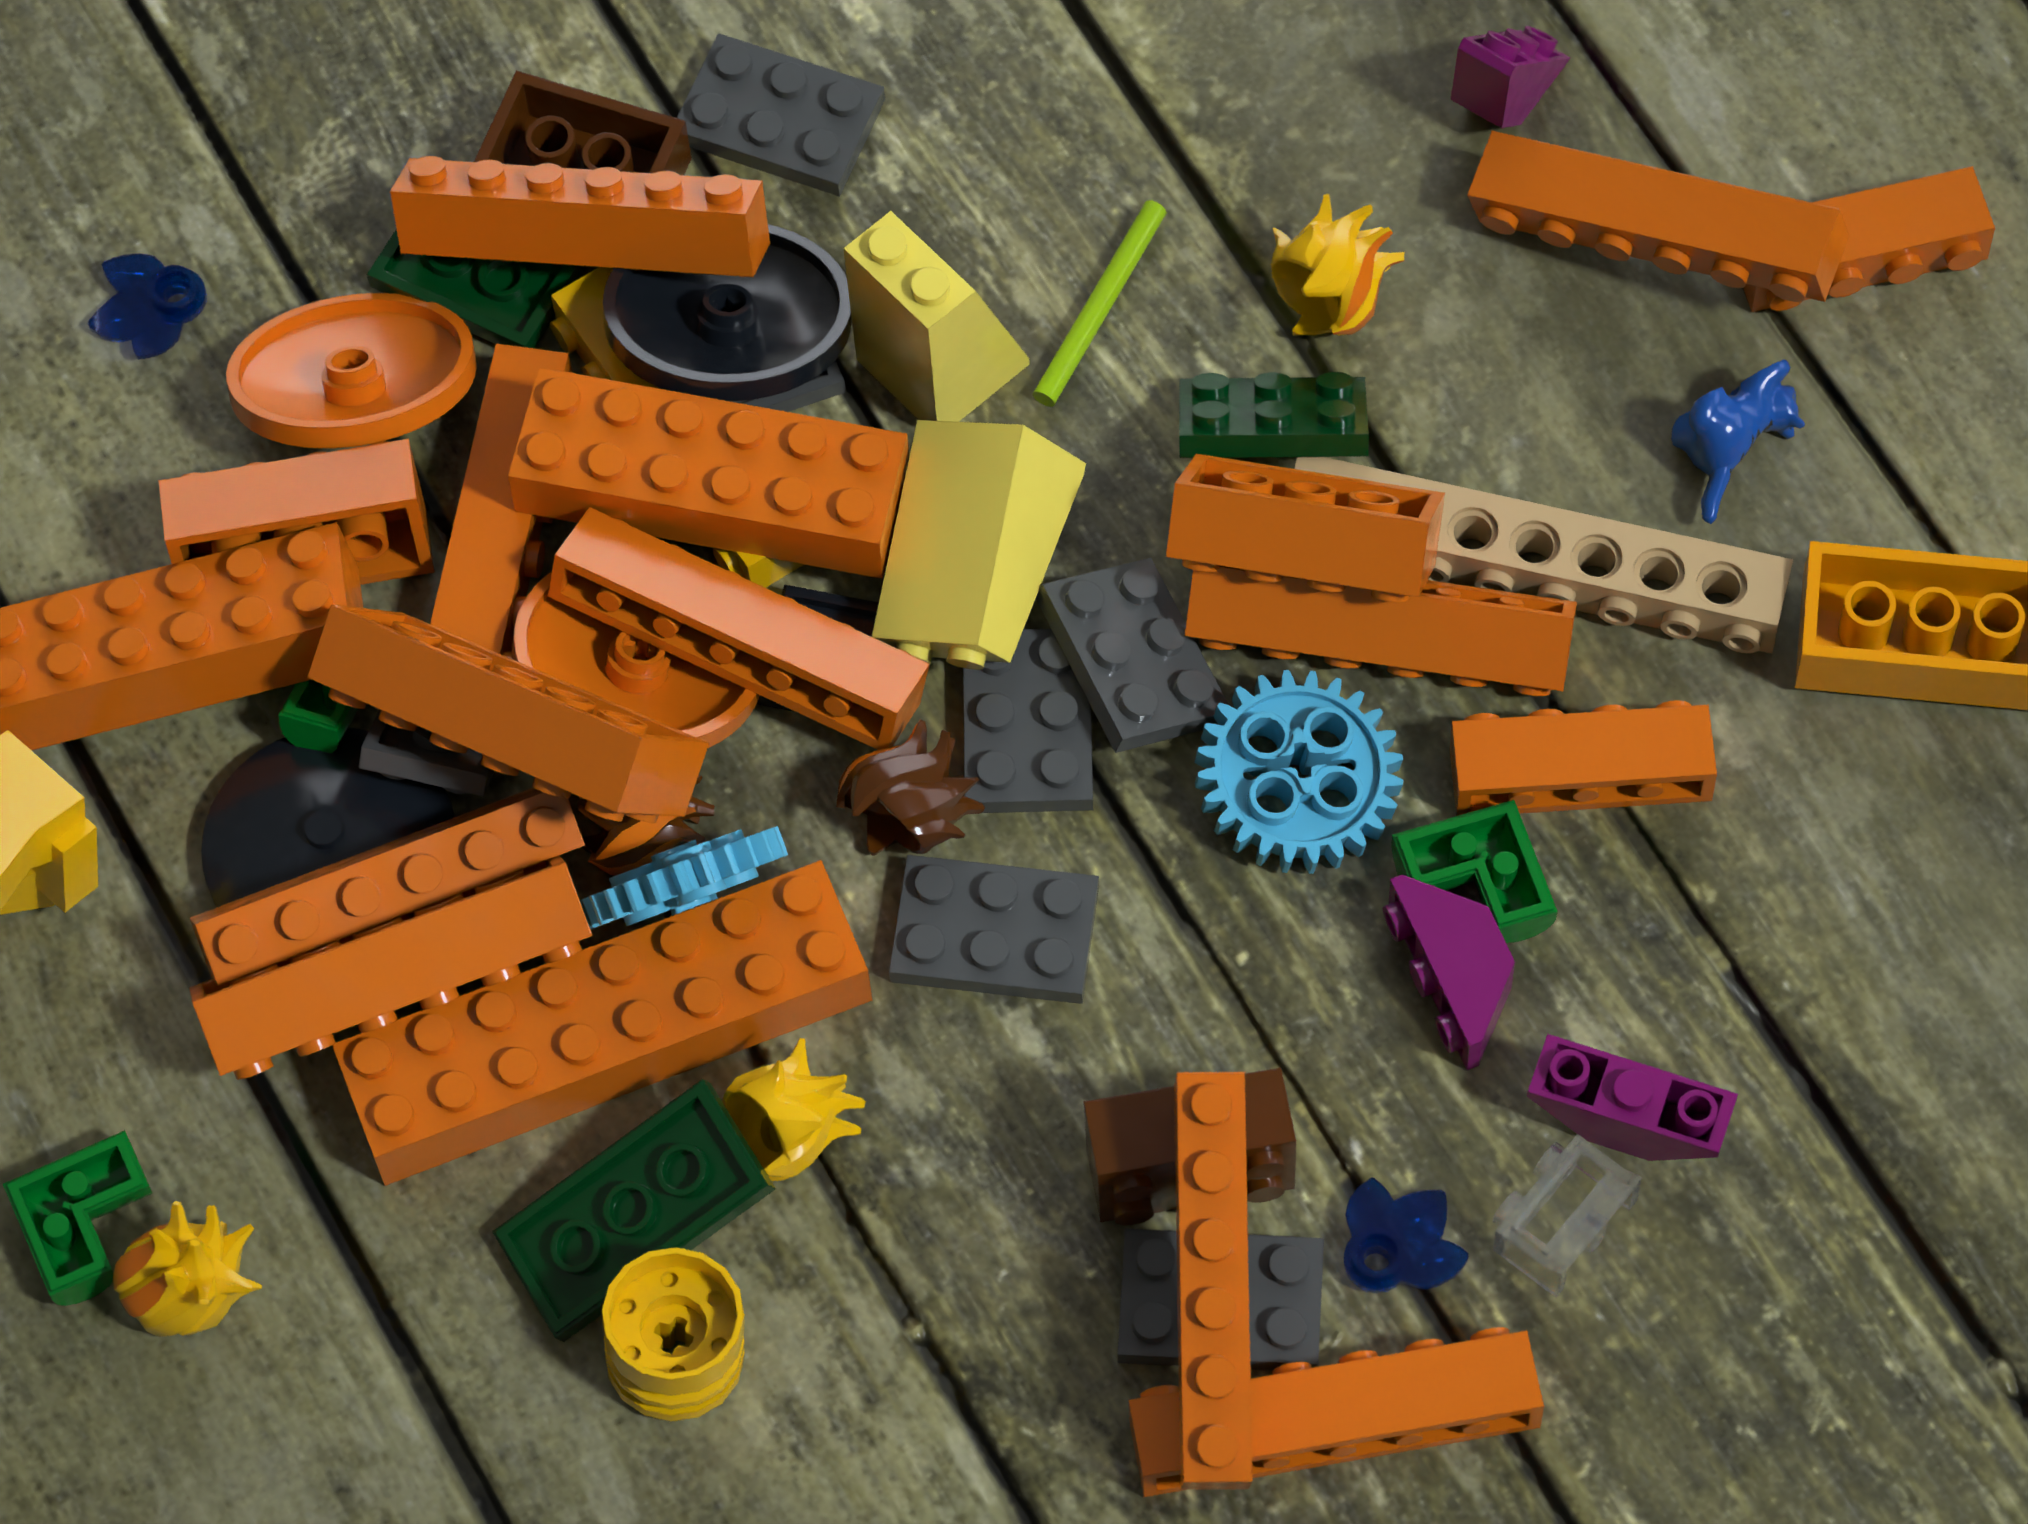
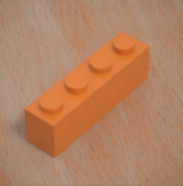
M1973 166L1812 202L1840 209L1849 235L1828 295L1836 298L1852 295L1863 287L1880 283L1904 284L1915 280L1921 274L1949 268L1953 271L1969 269L1980 261L1988 259L1995 231L1993 220ZM1746 284L1743 287L1751 312L1769 308L1774 311H1784L1794 308L1803 302L1782 299L1774 295L1767 288Z
M1674 700L1661 703L1655 708L1628 710L1621 705H1604L1595 708L1591 712L1564 714L1557 709H1541L1522 717L1500 718L1492 713H1478L1470 715L1461 721H1452L1450 758L1456 816L1515 800L1518 811L1521 814L1712 801L1717 770L1709 704L1691 705L1686 701Z

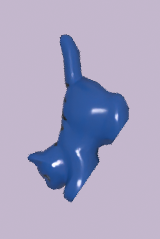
M1787 360L1776 362L1741 382L1739 387L1731 391L1730 395L1725 393L1723 387L1703 395L1693 403L1689 412L1676 419L1672 427L1671 441L1673 446L1684 450L1695 467L1709 475L1707 486L1701 498L1702 519L1709 524H1712L1717 518L1720 501L1730 480L1731 472L1745 457L1756 438L1762 432L1777 431L1780 435L1789 439L1794 436L1793 427L1799 429L1805 427L1804 421L1798 415L1799 409L1796 404V391L1794 387L1781 384V381L1788 375L1791 369Z

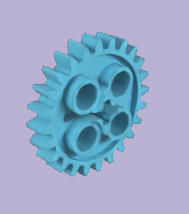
M1284 670L1279 687L1273 688L1269 680L1264 675H1260L1255 685V696L1251 695L1241 686L1235 688L1232 698L1234 708L1220 702L1214 714V719L1218 724L1206 723L1201 739L1209 746L1198 747L1195 763L1207 769L1197 773L1195 788L1211 792L1204 797L1201 806L1202 812L1213 813L1221 811L1222 814L1217 820L1214 832L1219 835L1234 829L1238 833L1233 851L1236 853L1242 851L1251 843L1257 846L1256 864L1259 866L1273 853L1279 855L1280 867L1283 873L1288 872L1294 858H1302L1308 873L1313 874L1321 855H1324L1335 869L1339 868L1344 857L1343 847L1357 857L1363 855L1367 845L1364 835L1371 839L1379 840L1385 828L1380 818L1392 819L1398 804L1390 797L1400 794L1404 780L1392 775V773L1399 771L1403 755L1385 751L1393 745L1396 732L1395 730L1378 732L1375 730L1381 720L1383 711L1379 708L1363 714L1359 710L1364 697V692L1361 690L1354 693L1347 700L1339 696L1341 691L1340 678L1334 679L1327 690L1318 688L1316 671H1310L1304 686L1295 684L1289 670ZM1319 730L1328 731L1339 739L1340 745L1332 748L1324 747L1318 744L1311 734ZM1255 736H1265L1277 745L1278 750L1271 753L1259 752L1249 744L1248 739ZM1343 763H1351L1355 769L1351 770L1345 766L1340 765ZM1299 765L1301 774L1309 776L1307 778H1299L1296 768L1289 766ZM1246 772L1252 776H1257V778L1252 780L1245 779L1243 773ZM1329 789L1337 790L1348 798L1350 804L1344 807H1333L1321 798L1320 793ZM1264 795L1275 796L1283 801L1287 809L1279 813L1268 812L1258 804L1257 798Z
M778 826L748 837H744L742 829L701 844H697L696 840L651 856V863L609 878L612 888L581 899L580 903L590 929L622 917L626 926L669 910H671L672 915L718 899L716 893L759 877L756 867L787 856L788 852Z

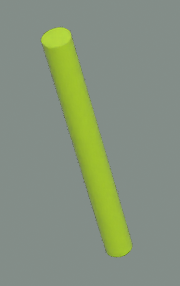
M1152 200L1145 201L1034 390L1033 397L1039 403L1053 407L1164 219L1167 212L1161 204Z

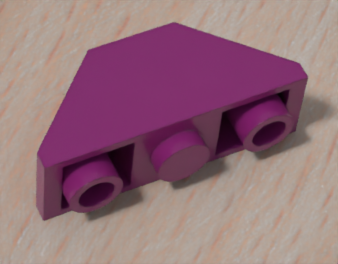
M1525 26L1523 31L1507 28L1505 32L1488 31L1484 35L1463 37L1457 51L1450 100L1500 128L1521 125L1568 63L1570 57L1555 49L1558 41L1554 37L1531 26Z
M1405 875L1390 879L1389 904L1383 906V914L1388 929L1396 942L1405 940L1414 958V960L1409 961L1412 979L1420 995L1423 998L1431 995L1440 1015L1435 1017V1023L1445 1049L1448 1053L1458 1051L1466 1070L1478 1067L1512 988L1515 966L1514 958L1488 906Z
M1551 1034L1546 1036L1527 1091L1529 1099L1584 1140L1648 1161L1718 1158L1738 1098L1737 1093Z

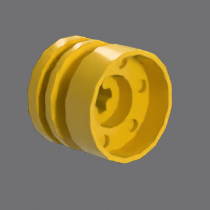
M678 1247L649 1251L626 1264L608 1286L602 1308L604 1350L608 1378L621 1399L645 1416L671 1422L698 1418L721 1405L738 1384L745 1359L743 1336L744 1311L741 1293L727 1269L704 1253ZM677 1340L686 1343V1347L677 1345L672 1353L663 1351V1347L671 1349Z

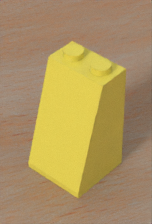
M892 211L888 212L843 248L856 360L918 420L959 422L1030 365L1029 357L979 294Z
M917 420L872 637L894 648L902 649L931 664L932 657L947 658L946 662L949 664L973 670L984 669L985 661L1010 663L1083 479L1086 463L1025 425Z

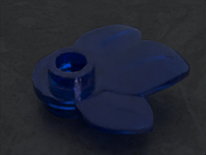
M138 253L114 257L103 262L102 268L107 280L117 294L102 305L88 320L87 324L92 332L112 342L132 340L133 351L137 359L156 357L172 348L178 342L184 324L195 319L203 311L207 301V291L201 277L186 267L179 265L165 267L161 261L150 254ZM176 294L186 295L177 302H168Z
M1370 1178L1350 1197L1346 1207L1345 1218L1352 1238L1345 1247L1343 1263L1348 1278L1360 1289L1373 1293H1382L1396 1288L1401 1283L1419 1289H1431L1450 1281L1463 1270L1469 1259V1254L1457 1244L1442 1239L1447 1221V1197L1443 1190L1418 1191L1393 1201L1388 1190L1375 1178ZM1371 1254H1381L1387 1258L1389 1264L1386 1268L1376 1271L1368 1268L1364 1260Z

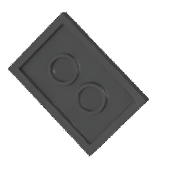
M718 33L677 118L686 121L691 148L840 197L886 100L885 89L883 86Z
M1152 558L1042 584L1036 600L1115 753L1202 731L1206 723L1218 724L1214 719L1217 705L1220 702L1229 704L1194 638L1185 636L1186 623Z
M1023 629L1010 663L985 661L984 669L981 670L963 668L965 777H977L979 779L965 793V797L982 803L985 806L982 813L1093 810L1091 705L1052 629Z
M907 855L889 970L890 982L1083 1004L1098 899L1099 876Z
M1125 1228L1117 1352L1118 1363L1179 1366L1176 1231ZM1248 1235L1250 1370L1273 1371L1279 1366L1293 1362H1308L1312 1365V1368L1318 1367L1324 1238Z

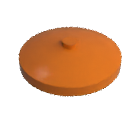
M364 293L338 296L309 303L287 311L264 323L249 334L231 355L226 370V382L235 415L244 426L254 433L278 443L297 447L318 449L347 448L396 438L438 419L451 410L468 392L474 381L477 365L471 332L466 323L450 309L435 302H425L401 294Z
M552 572L534 586L521 605L513 634L511 655L513 660L708 742V748L720 743L740 728L751 715L760 697L757 693L548 597Z

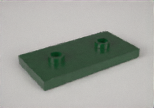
M701 1079L497 1227L492 1233L555 1339L565 1342L602 1315L608 1286L626 1264L649 1251L675 1247L687 1250L694 1249L776 1190L712 1084Z

